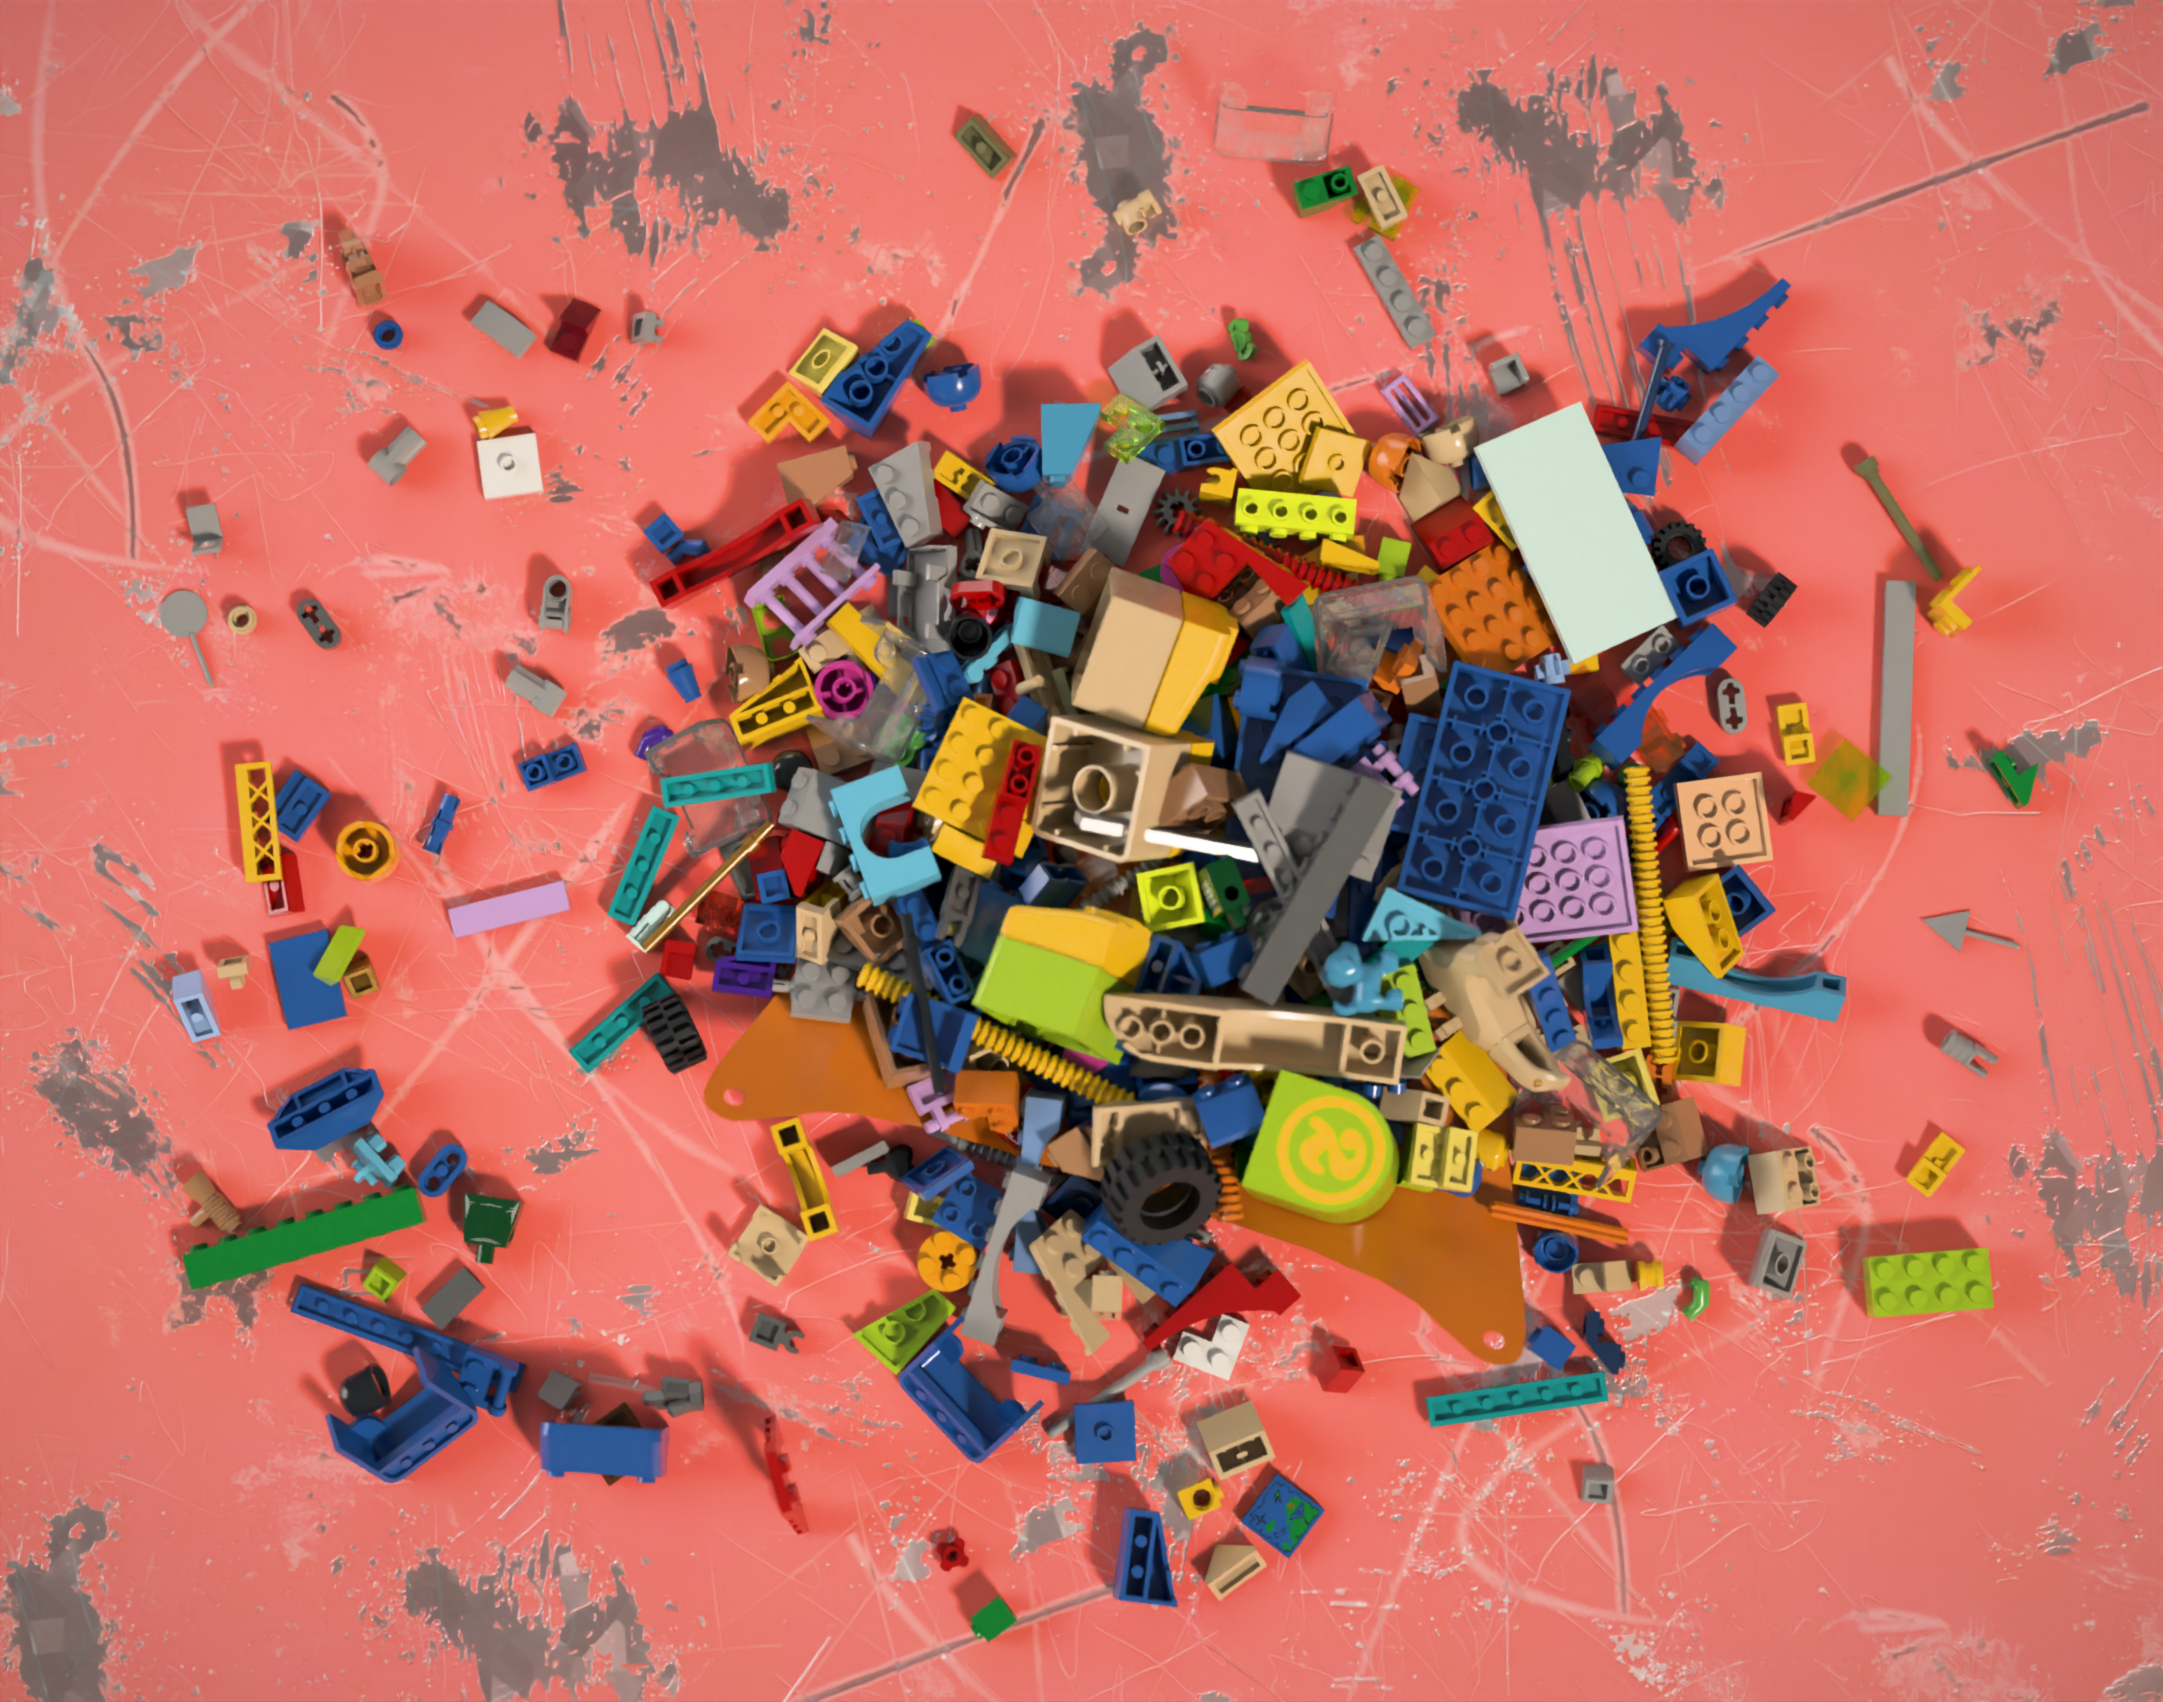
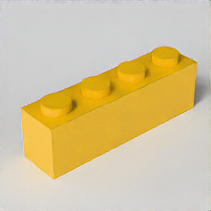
M1639 931L1604 935L1605 944H1608L1613 961L1614 1000L1623 1035V1046L1617 1047V1051L1652 1047Z

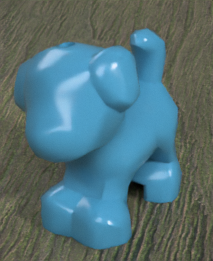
M1346 941L1342 942L1340 947L1327 957L1325 964L1321 967L1320 974L1325 984L1340 988L1352 985L1354 990L1351 1003L1347 1005L1337 1001L1333 1003V1011L1337 1016L1347 1017L1355 1013H1370L1377 1009L1397 1011L1404 1008L1401 989H1390L1385 992L1384 996L1380 995L1382 977L1399 970L1395 949L1380 952L1378 961L1375 964L1361 962L1357 946Z

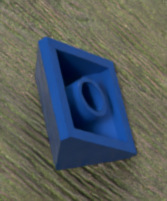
M1739 864L1733 866L1720 876L1739 938L1776 911L1774 906Z

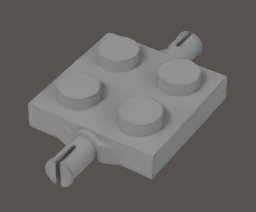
M797 958L796 973L792 981L774 979L772 992L790 993L792 1002L790 1017L850 1024L851 1011L855 1002H864L867 994L874 993V991L857 989L855 980L856 970L829 961L820 965L801 958Z

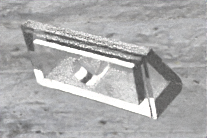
M841 520L819 572L847 584L871 527L865 524Z

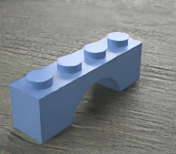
M1758 355L1685 432L1674 447L1696 466L1739 418L1773 384L1780 374Z

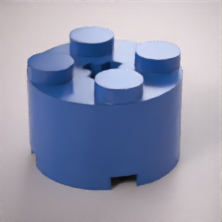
M1250 655L1247 660L1241 659L1238 677H1241L1242 685L1241 689L1235 690L1233 707L1239 710V715L1272 721L1277 720L1278 716L1273 713V710L1280 711L1285 677L1281 676L1280 668L1286 669V661Z

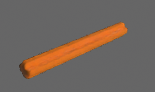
M1491 1201L1488 1206V1215L1490 1217L1619 1244H1626L1628 1241L1629 1230L1626 1228L1498 1201Z

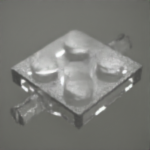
M1040 480L1032 489L1039 495L1042 502L1037 508L1027 514L1026 518L1040 536L1048 537L1050 548L1060 561L1064 563L1072 556L1085 552L1089 547L1096 549L1093 545L1099 536L1109 530L1110 525L1081 489L1072 481L1063 489L1051 493L1042 480Z

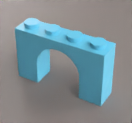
M898 765L830 790L833 800L828 801L834 818L840 817L844 827L838 829L844 845L851 844L854 854L849 855L854 872L861 870L864 881L859 882L865 900L871 898L875 907L942 881L930 846L897 858H882L870 852L864 845V830L874 815L911 800Z

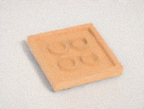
M1762 772L1673 784L1685 872L1773 860Z

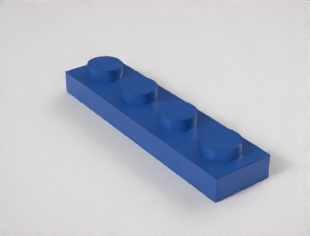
M1543 949L1537 952L1550 974L1529 988L1527 993L1541 1033L1545 1036L1546 1046L1551 1053H1554L1577 1039L1550 956Z

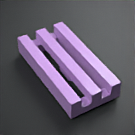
M1404 373L1380 391L1381 395L1415 438L1440 420ZM1400 383L1406 387L1430 418L1427 422L1398 386ZM1391 390L1395 392V394L1403 402V404L1410 411L1413 417L1421 425L1419 428H1417L1414 422L1410 419V417L1406 414V412L1399 405L1396 399L1392 396V394L1390 393Z

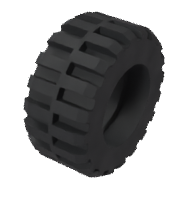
M1162 1131L1161 1134L1153 1132L1147 1134L1146 1138L1133 1140L1129 1147H1123L1117 1152V1157L1115 1159L1112 1158L1108 1163V1171H1104L1100 1187L1102 1201L1118 1232L1123 1237L1128 1238L1129 1241L1137 1244L1141 1242L1145 1246H1153L1154 1243L1160 1246L1167 1245L1169 1241L1175 1240L1177 1242L1184 1239L1183 1236L1195 1233L1199 1230L1198 1227L1202 1223L1206 1224L1211 1217L1210 1213H1215L1219 1204L1218 1200L1221 1199L1222 1195L1221 1177L1204 1145L1195 1137L1178 1131L1175 1134L1172 1131ZM1166 1184H1170V1185H1169L1168 1187H1166L1165 1189H1163V1190H1161V1191H1159V1192H1156V1193L1151 1194V1193L1154 1192L1156 1189H1158V1188H1160V1187H1162V1186H1164V1185H1166Z

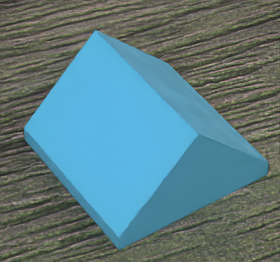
M1017 596L1011 643L1068 658L1081 613Z

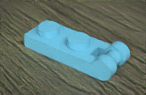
M1013 622L1001 626L992 635V645L986 655L977 660H967L961 666L968 685L981 681L984 675L983 670H988L999 661L997 656L1002 651L1005 652L1014 646V643H1011L1010 634Z

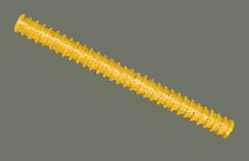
M1647 765L1632 766L1623 769V773H1627L1624 783L1628 784L1625 792L1629 794V797H1626V801L1630 804V806H1627V811H1630L1628 820H1631L1629 829L1632 830L1630 839H1633V843L1630 846L1634 848V853H1631V856L1635 858V862L1632 863V866L1636 867L1633 876L1637 877L1634 885L1638 887V890H1635V895L1639 897L1636 900V904H1639L1637 913H1640L1638 923H1641L1639 932H1642V936L1639 938L1640 941H1643V946H1640V949L1644 951V955L1641 958L1645 960V964L1642 967L1646 969V973L1643 975L1644 979L1647 980V983L1644 984L1648 990L1646 997L1649 1000L1647 1007H1649L1650 1035H1652L1651 1044H1653L1650 1052L1654 1053L1651 1062L1665 1064L1678 1060V1056L1674 1053V1051H1677V1046H1674L1673 1043L1676 1042V1037H1673L1675 1028L1672 1027L1674 1018H1671V1014L1674 1012L1673 1009H1670V1005L1673 1002L1669 999V995H1672V991L1668 990L1671 981H1667L1670 972L1666 970V967H1669V963L1665 960V958H1668V953H1665L1664 950L1667 948V944H1664L1666 935L1663 934L1665 925H1662V921L1665 919L1664 916H1661V911H1664V909L1660 906L1663 898L1659 897L1662 888H1658V883H1661V879L1657 877V874H1660V869L1656 867L1659 864V860H1656L1655 857L1658 855V851H1655L1657 841H1654L1656 832H1653L1655 823H1652V818L1655 816L1654 813H1651L1654 805L1650 804V799H1653V795H1649V790H1652V786L1648 784L1651 776L1647 774V771H1650V767H1647Z
M870 962L864 965L856 981L858 987L863 985L866 987V991L871 989L874 991V995L881 994L883 999L889 998L893 1004L895 1002L899 1003L902 996L907 997L909 992H914L913 983L908 985L905 983V979L900 981L896 975L890 976L888 971H880L878 966L876 968L871 967L872 963ZM927 991L929 998L940 1001L939 996L936 995L934 998L931 996V992ZM979 1016L971 1039L976 1041V1045H985L984 1049L988 1050L991 1048L993 1049L992 1053L997 1054L999 1052L1002 1058L1007 1056L1010 1058V1062L1013 1063L1015 1060L1019 1062L1018 1066L1022 1067V1065H1025L1028 1071L1033 1069L1035 1074L1039 1075L1041 1073L1044 1075L1043 1078L1048 1079L1049 1077L1053 1079V1083H1061L1060 1086L1063 1088L1066 1085L1070 1087L1069 1091L1073 1092V1090L1078 1091L1077 1095L1081 1096L1084 1094L1087 1100L1092 1098L1097 1105L1099 1102L1104 1104L1120 1100L1134 1101V1092L1129 1094L1125 1088L1119 1089L1117 1084H1109L1107 1079L1102 1081L1100 1080L1101 1076L1097 1075L1094 1077L1091 1071L1086 1073L1083 1071V1067L1078 1069L1075 1067V1063L1068 1064L1066 1063L1067 1059L1063 1058L1060 1060L1057 1054L1052 1056L1049 1054L1050 1051L1046 1050L1044 1052L1040 1046H1037V1048L1032 1046L1033 1043L1030 1041L1025 1043L1024 1038L1017 1039L1015 1038L1016 1034L1012 1033L1009 1035L1007 1034L1008 1030L1003 1029L1001 1031L998 1029V1025L993 1027L990 1025V1021L987 1020L985 1023L981 1021L982 1017Z

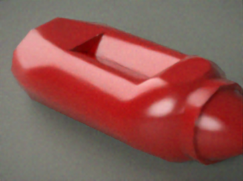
M1669 817L1665 819L1655 831L1654 841H1657L1655 851H1658V854L1663 851L1680 831V826L1674 818Z

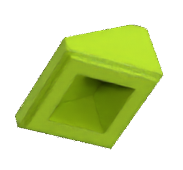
M383 1257L373 1266L362 1286L386 1303L405 1279L407 1273L390 1259Z

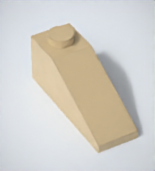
M872 604L859 611L880 635L889 629ZM831 629L814 638L806 647L803 646L797 650L815 678L829 663L845 660L854 653Z

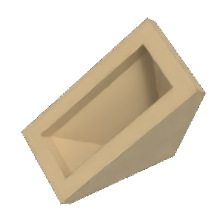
M1216 1544L1205 1583L1216 1598L1221 1600L1265 1568L1267 1564L1254 1546Z

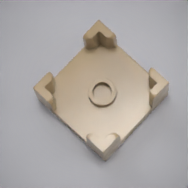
M990 528L975 580H996L1001 582L1006 589L1019 591L1021 597L1039 601L1041 594L1038 584L1039 574L1043 561L1045 566L1049 567L1052 558L1048 537Z
M760 1204L753 1214L752 1220L738 1241L734 1242L727 1255L737 1262H741L765 1278V1281L778 1288L810 1241L807 1233L765 1205Z

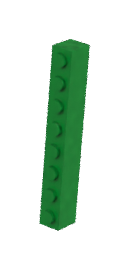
M409 1183L393 1187V1194L381 1196V1192L363 1196L364 1202L353 1205L352 1200L335 1204V1210L324 1213L323 1209H318L305 1213L306 1219L295 1222L294 1217L277 1221V1227L266 1230L265 1226H260L247 1230L249 1236L237 1239L236 1234L219 1238V1244L208 1247L207 1242L189 1247L191 1253L182 1255L191 1290L201 1289L427 1223L428 1219L418 1187L410 1188Z

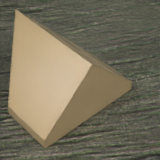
M1411 452L1399 500L1414 523L1452 499L1464 494V491L1449 467Z

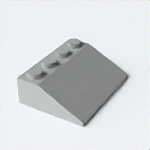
M1287 750L1267 806L1291 854L1305 859L1307 856L1311 857L1315 851L1314 842L1320 831H1326L1330 825L1331 820L1329 816L1337 803L1342 804L1347 794L1344 793V790L1352 777L1357 778L1358 774ZM1375 779L1372 780L1393 791L1395 796L1349 874L1370 882L1383 851L1403 791L1402 788Z

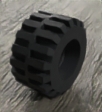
M673 992L642 1007V1016L665 1066L672 1074H677L707 1059V1051L679 994Z

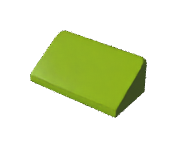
M340 925L313 973L314 977L330 986L338 983L361 943L366 930Z

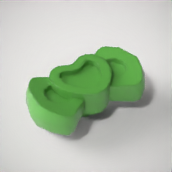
M1234 318L1228 326V331L1231 333L1234 349L1238 352V359L1243 361L1252 360L1257 355L1259 348L1252 342L1253 337L1248 331L1249 320Z

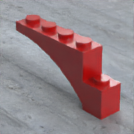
M1221 1262L1209 1273L1212 1279L1204 1286L1201 1282L1197 1283L1195 1288L1188 1294L1190 1298L1182 1306L1180 1304L1176 1307L1172 1306L1164 1313L1168 1318L1161 1325L1154 1322L1142 1333L1145 1337L1142 1344L1150 1352L1178 1331L1204 1319L1222 1314L1242 1311H1273L1280 1316L1301 1297V1294L1278 1269L1271 1272L1268 1268L1255 1280L1259 1285L1254 1288L1232 1262H1229L1227 1265Z

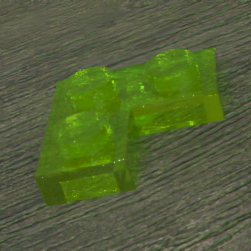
M1121 393L1116 395L1101 410V418L1118 428L1104 443L1105 451L1127 465L1165 428V420Z

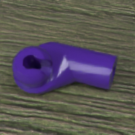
M657 725L642 734L634 756L648 761L654 745L661 742L664 744L672 742L674 738L673 730L667 728L666 725Z

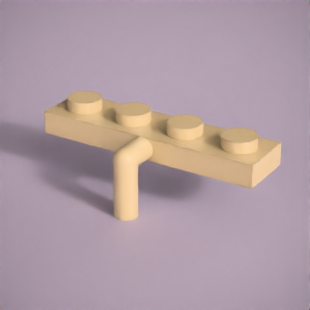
M1014 643L1026 680L1017 684L1015 691L1018 695L1030 693L1031 699L1049 710L1043 736L1048 737L1052 716L1066 715L1051 672L1053 667L1049 654L1045 651Z

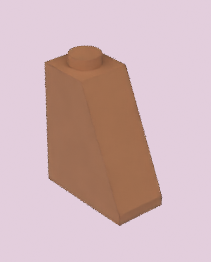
M845 445L777 463L788 505L802 497L810 499L816 510L855 479L852 470L858 469L854 453H847Z

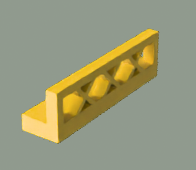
M272 762L236 764L235 773L246 883L257 885L265 881L283 880ZM265 769L266 781L257 789L253 786L252 770ZM266 787L268 797L262 793ZM259 796H262L269 804V810L261 819L256 815L255 800ZM269 816L271 827L267 823H265ZM262 825L269 829L272 835V839L265 848L261 847L258 842V830ZM272 846H273V855H271V854L268 852V850H269ZM265 854L274 861L275 874H261L260 860Z
M1600 1153V1157L1574 1154L1573 1166L1516 1161L1512 1184L1630 1203L1637 1175L1636 1159ZM1522 1163L1535 1165L1540 1173L1531 1178L1520 1176ZM1560 1169L1565 1170L1569 1178L1561 1183L1554 1182L1549 1174ZM1586 1174L1594 1175L1599 1182L1592 1187L1582 1186L1578 1179ZM1615 1179L1626 1180L1625 1193L1612 1191L1607 1184Z

